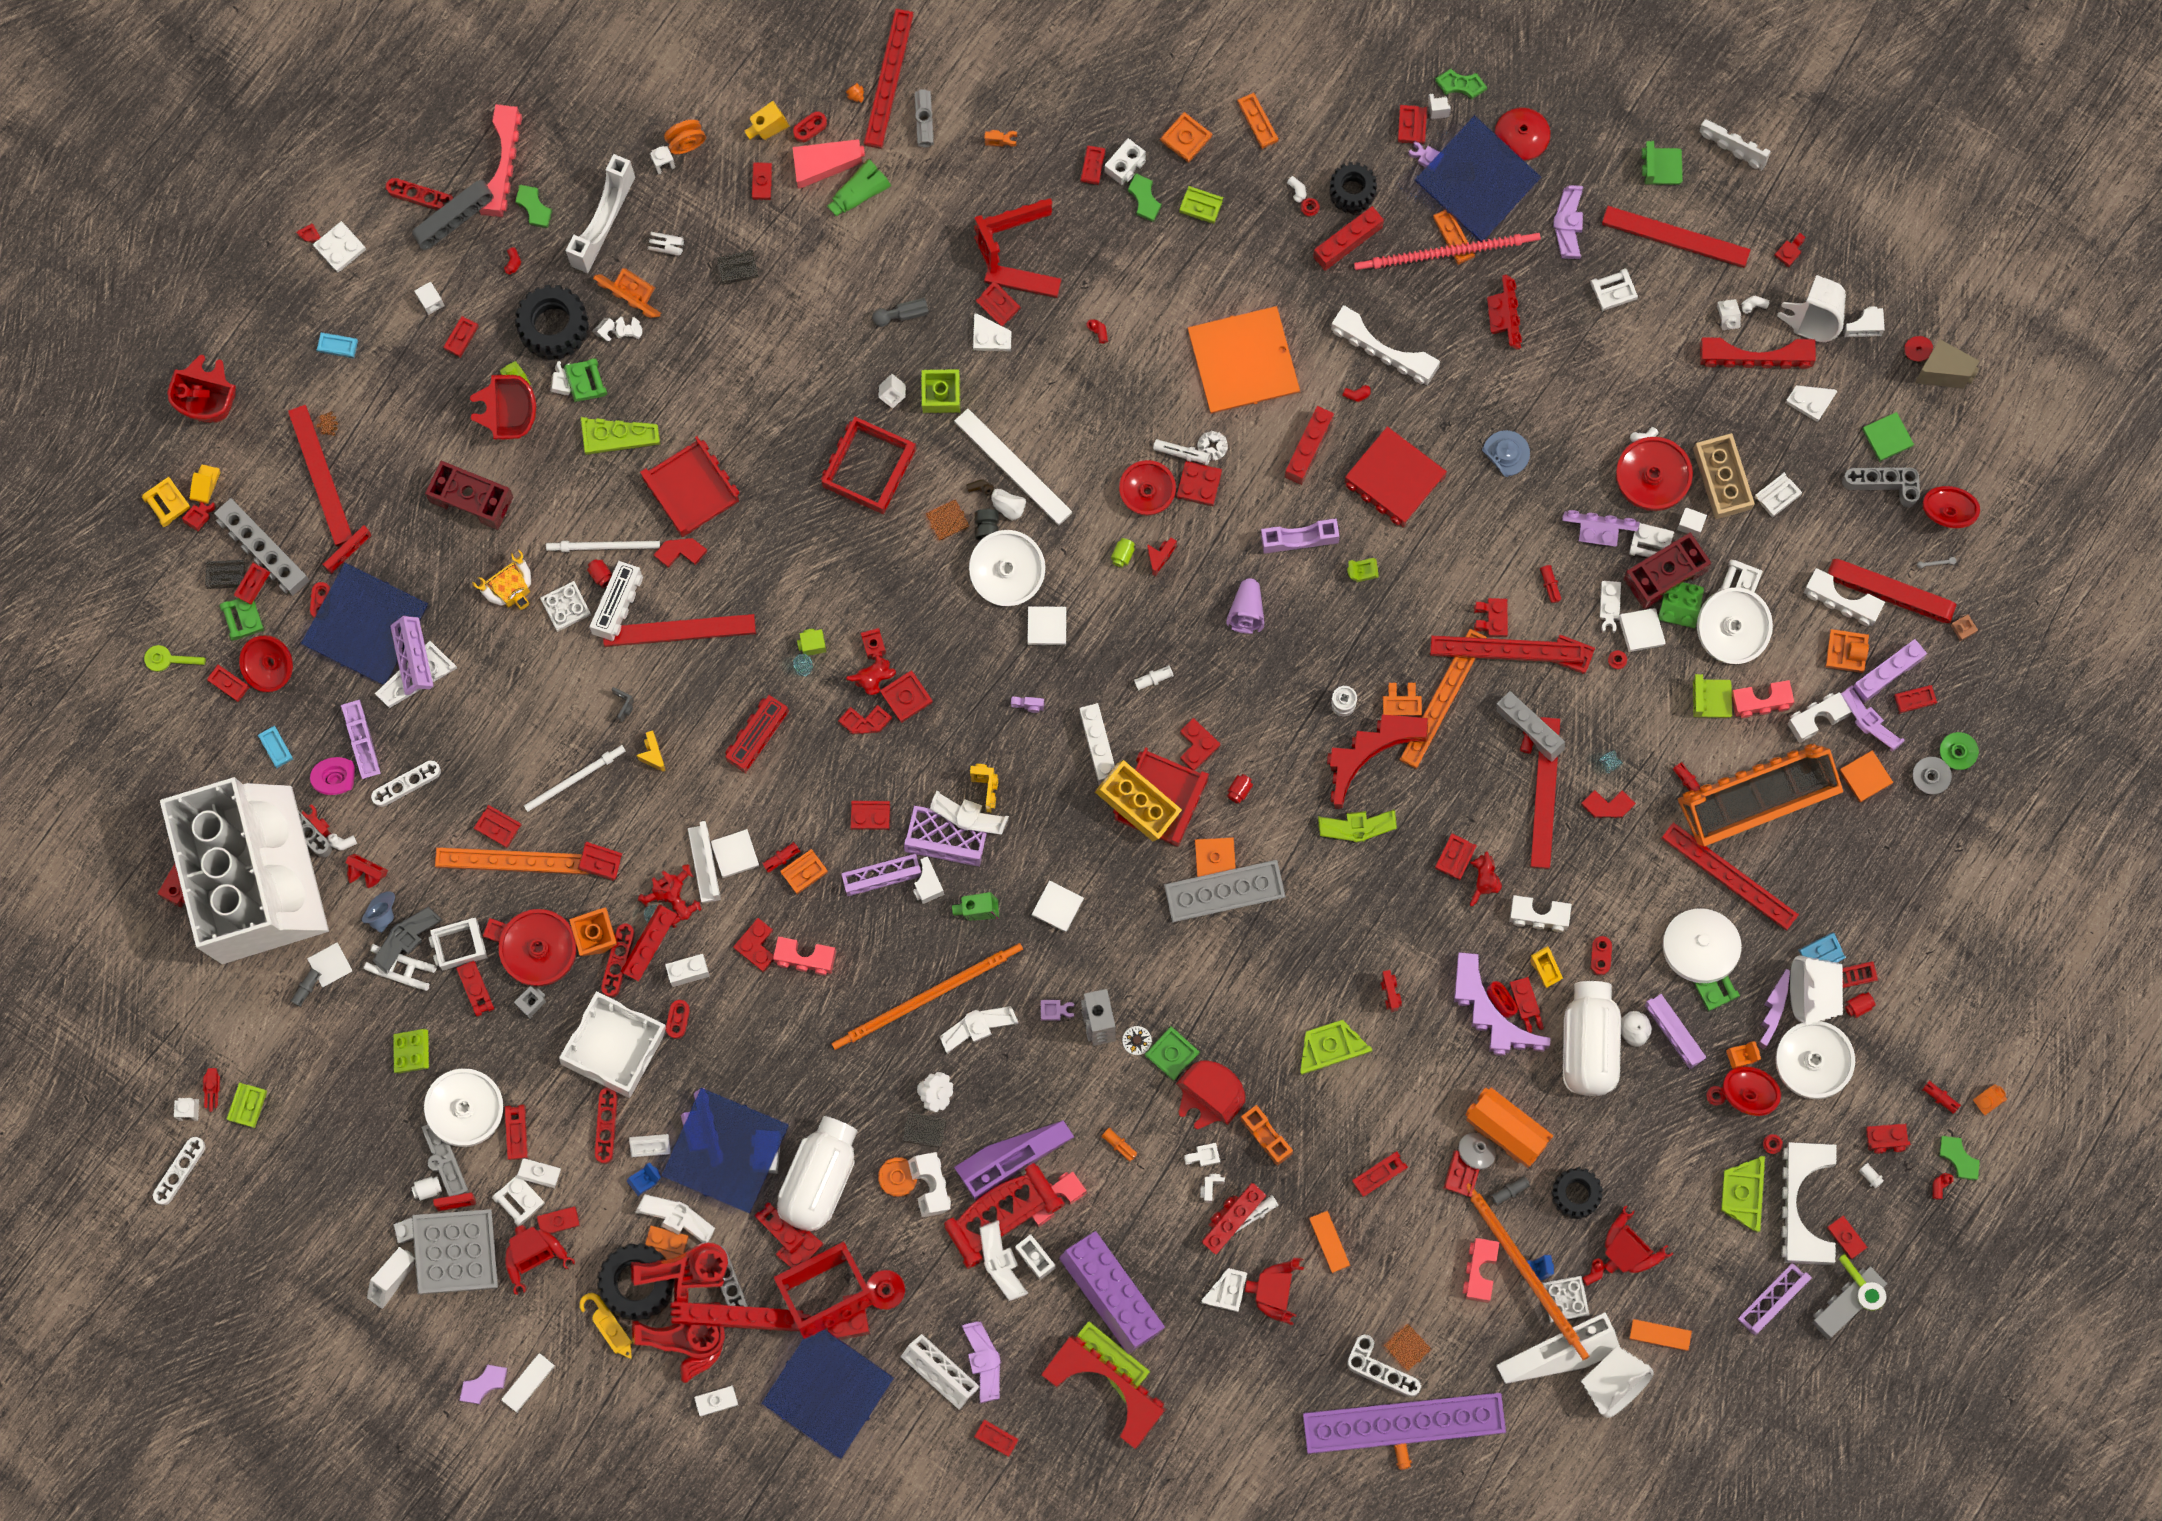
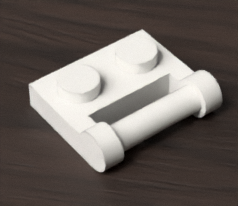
M1626 268L1620 270L1619 273L1598 280H1590L1591 287L1595 292L1602 311L1638 298ZM1619 280L1624 281V283L1601 290L1600 288L1601 286Z
M1640 523L1638 531H1634L1629 555L1652 556L1657 552L1639 548L1637 544L1663 549L1671 544L1674 531Z
M1730 560L1724 582L1718 591L1729 588L1736 570H1740L1742 572L1736 588H1744L1755 592L1763 571L1736 560Z
M517 1175L492 1197L496 1203L498 1202L511 1215L517 1226H521L545 1204L524 1180L517 1178ZM509 1193L525 1212L520 1215L504 1197Z

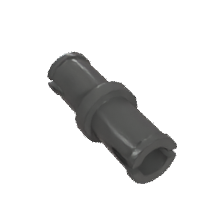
M310 968L303 982L299 983L298 986L300 987L290 1001L301 1007L308 994L313 992L312 988L322 974Z
M1522 1176V1178L1511 1184L1507 1183L1503 1189L1490 1195L1491 1200L1498 1206L1509 1198H1515L1516 1194L1529 1188L1530 1184L1527 1178Z

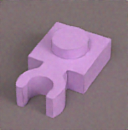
M1415 142L1413 147L1417 148L1418 151L1413 152L1410 150L1409 156L1420 158L1418 164L1434 172L1443 159L1444 154L1429 146L1424 150L1420 143Z
M1012 697L1011 707L1025 708L1029 712L1038 713L1039 710L1044 711V699Z
M1041 1000V1021H1060V1015L1073 1018L1074 1013H1068L1066 1010L1069 1007H1074V1003L1068 1002L1064 1006H1060V1000Z

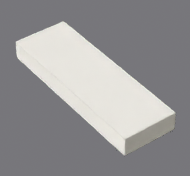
M539 1353L501 1400L515 1412H518L553 1370L555 1365Z

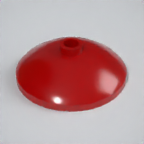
M1515 108L1503 114L1498 120L1495 128V141L1500 151L1507 157L1518 161H1528L1540 156L1546 150L1550 141V128L1546 119L1537 111L1529 108ZM1525 127L1527 130L1521 131L1520 128Z
M1143 460L1132 464L1125 470L1120 479L1119 492L1127 508L1137 514L1149 516L1161 513L1170 506L1175 497L1176 483L1173 474L1166 466L1156 461ZM1148 489L1151 493L1145 494L1144 491Z
M1936 487L1927 492L1923 500V509L1926 515L1943 527L1964 528L1972 525L1979 518L1980 505L1977 499L1969 492L1957 487Z
M260 635L250 639L241 650L239 658L240 670L250 686L262 692H273L287 684L292 675L293 661L288 648L282 641L273 636Z
M1738 1067L1731 1070L1724 1079L1723 1092L1726 1099L1733 1107L1745 1114L1754 1116L1767 1115L1773 1112L1779 1105L1781 1091L1777 1082L1769 1074L1758 1068Z

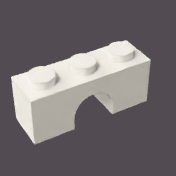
M1840 692L1835 695L1831 693L1823 698V702L1819 704L1814 702L1803 713L1798 711L1790 716L1791 719L1788 722V726L1799 744L1818 732L1814 722L1815 717L1824 716L1832 725L1849 717L1852 711Z
M1513 896L1509 922H1513V925L1521 927L1525 926V924L1533 925L1535 929L1547 927L1552 928V931L1563 932L1568 929L1572 904L1552 901L1550 911L1547 914L1540 915L1533 910V898Z
M937 1153L918 1155L908 1160L912 1180L923 1179L929 1185V1193L917 1198L922 1217L939 1215L950 1210L951 1201L946 1192V1181L942 1177L941 1161L937 1157Z

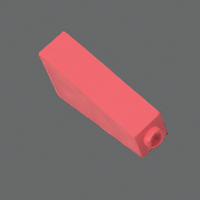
M859 139L793 147L798 189L862 164L861 157H865L864 145L860 146Z

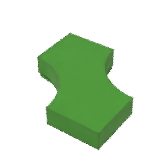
M1450 69L1435 79V82L1445 95L1459 92L1474 99L1487 90V86L1477 73L1470 76H1462Z
M1135 174L1128 192L1138 202L1137 215L1154 222L1161 204L1154 199L1151 193L1153 181Z
M520 185L515 202L529 213V224L548 228L552 209L545 207L539 201L538 188Z
M1941 1136L1939 1156L1949 1160L1954 1165L1957 1178L1978 1180L1980 1160L1970 1157L1965 1152L1962 1146V1138Z

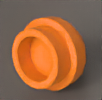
M856 83L845 91L848 94L849 100L863 102L864 90L862 85L859 86Z

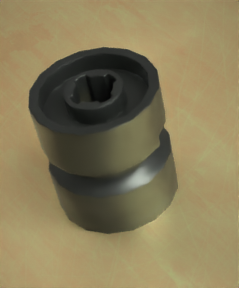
M981 509L974 512V521L977 525L975 527L976 540L981 541L987 535L999 531L997 526L999 523V513L997 510Z

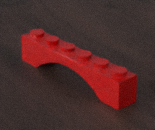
M1702 337L1700 342V365H1705L1706 367L1724 365L1727 368L1743 366L1744 368H1752L1754 366L1772 368L1773 366H1780L1783 369H1788L1793 366L1808 369L1813 367L1816 361L1815 339H1796L1789 345L1770 352L1745 351L1727 343L1722 338Z

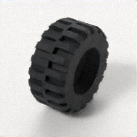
M548 284L543 289H540V287L534 288V293L529 291L525 295L527 299H521L519 303L520 308H517L515 313L517 317L515 325L523 345L532 354L536 353L540 358L547 356L548 360H554L555 356L562 359L565 358L564 354L572 355L575 353L573 349H579L582 346L581 340H586V331L589 330V319L579 296L576 293L573 294L567 287L563 290L561 285H555V288H552ZM559 309L569 315L568 325L558 334L544 335L535 329L537 318L547 310Z
M631 1243L625 1247L620 1246L616 1248L617 1251L611 1252L607 1256V1260L602 1262L601 1271L598 1272L597 1278L599 1283L597 1285L601 1299L614 1314L626 1320H647L653 1315H658L663 1307L666 1308L669 1304V1299L673 1296L674 1278L656 1281L652 1292L646 1298L635 1301L625 1298L620 1293L618 1277L623 1269L631 1265V1262L648 1264L667 1259L655 1248L641 1243L638 1245Z

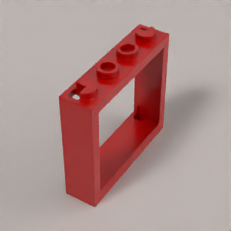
M854 416L852 422L850 421L846 426L845 431L847 432L844 438L841 437L837 444L838 450L836 454L833 453L829 459L830 466L828 470L823 471L820 480H822L823 488L884 515L917 450L916 444ZM858 429L904 450L878 503L832 482Z
M845 1242L773 1277L804 1339L812 1335L814 1336L835 1323L875 1304ZM848 1261L862 1291L802 1322L787 1291Z

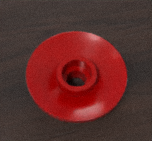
M881 1270L874 1273L866 1284L875 1301L873 1306L878 1309L888 1310L895 1308L901 1303L905 1295V1284L902 1278L890 1270ZM885 1287L889 1288V1289H890L889 1293H888V1294H883V1293H882L883 1288H885Z

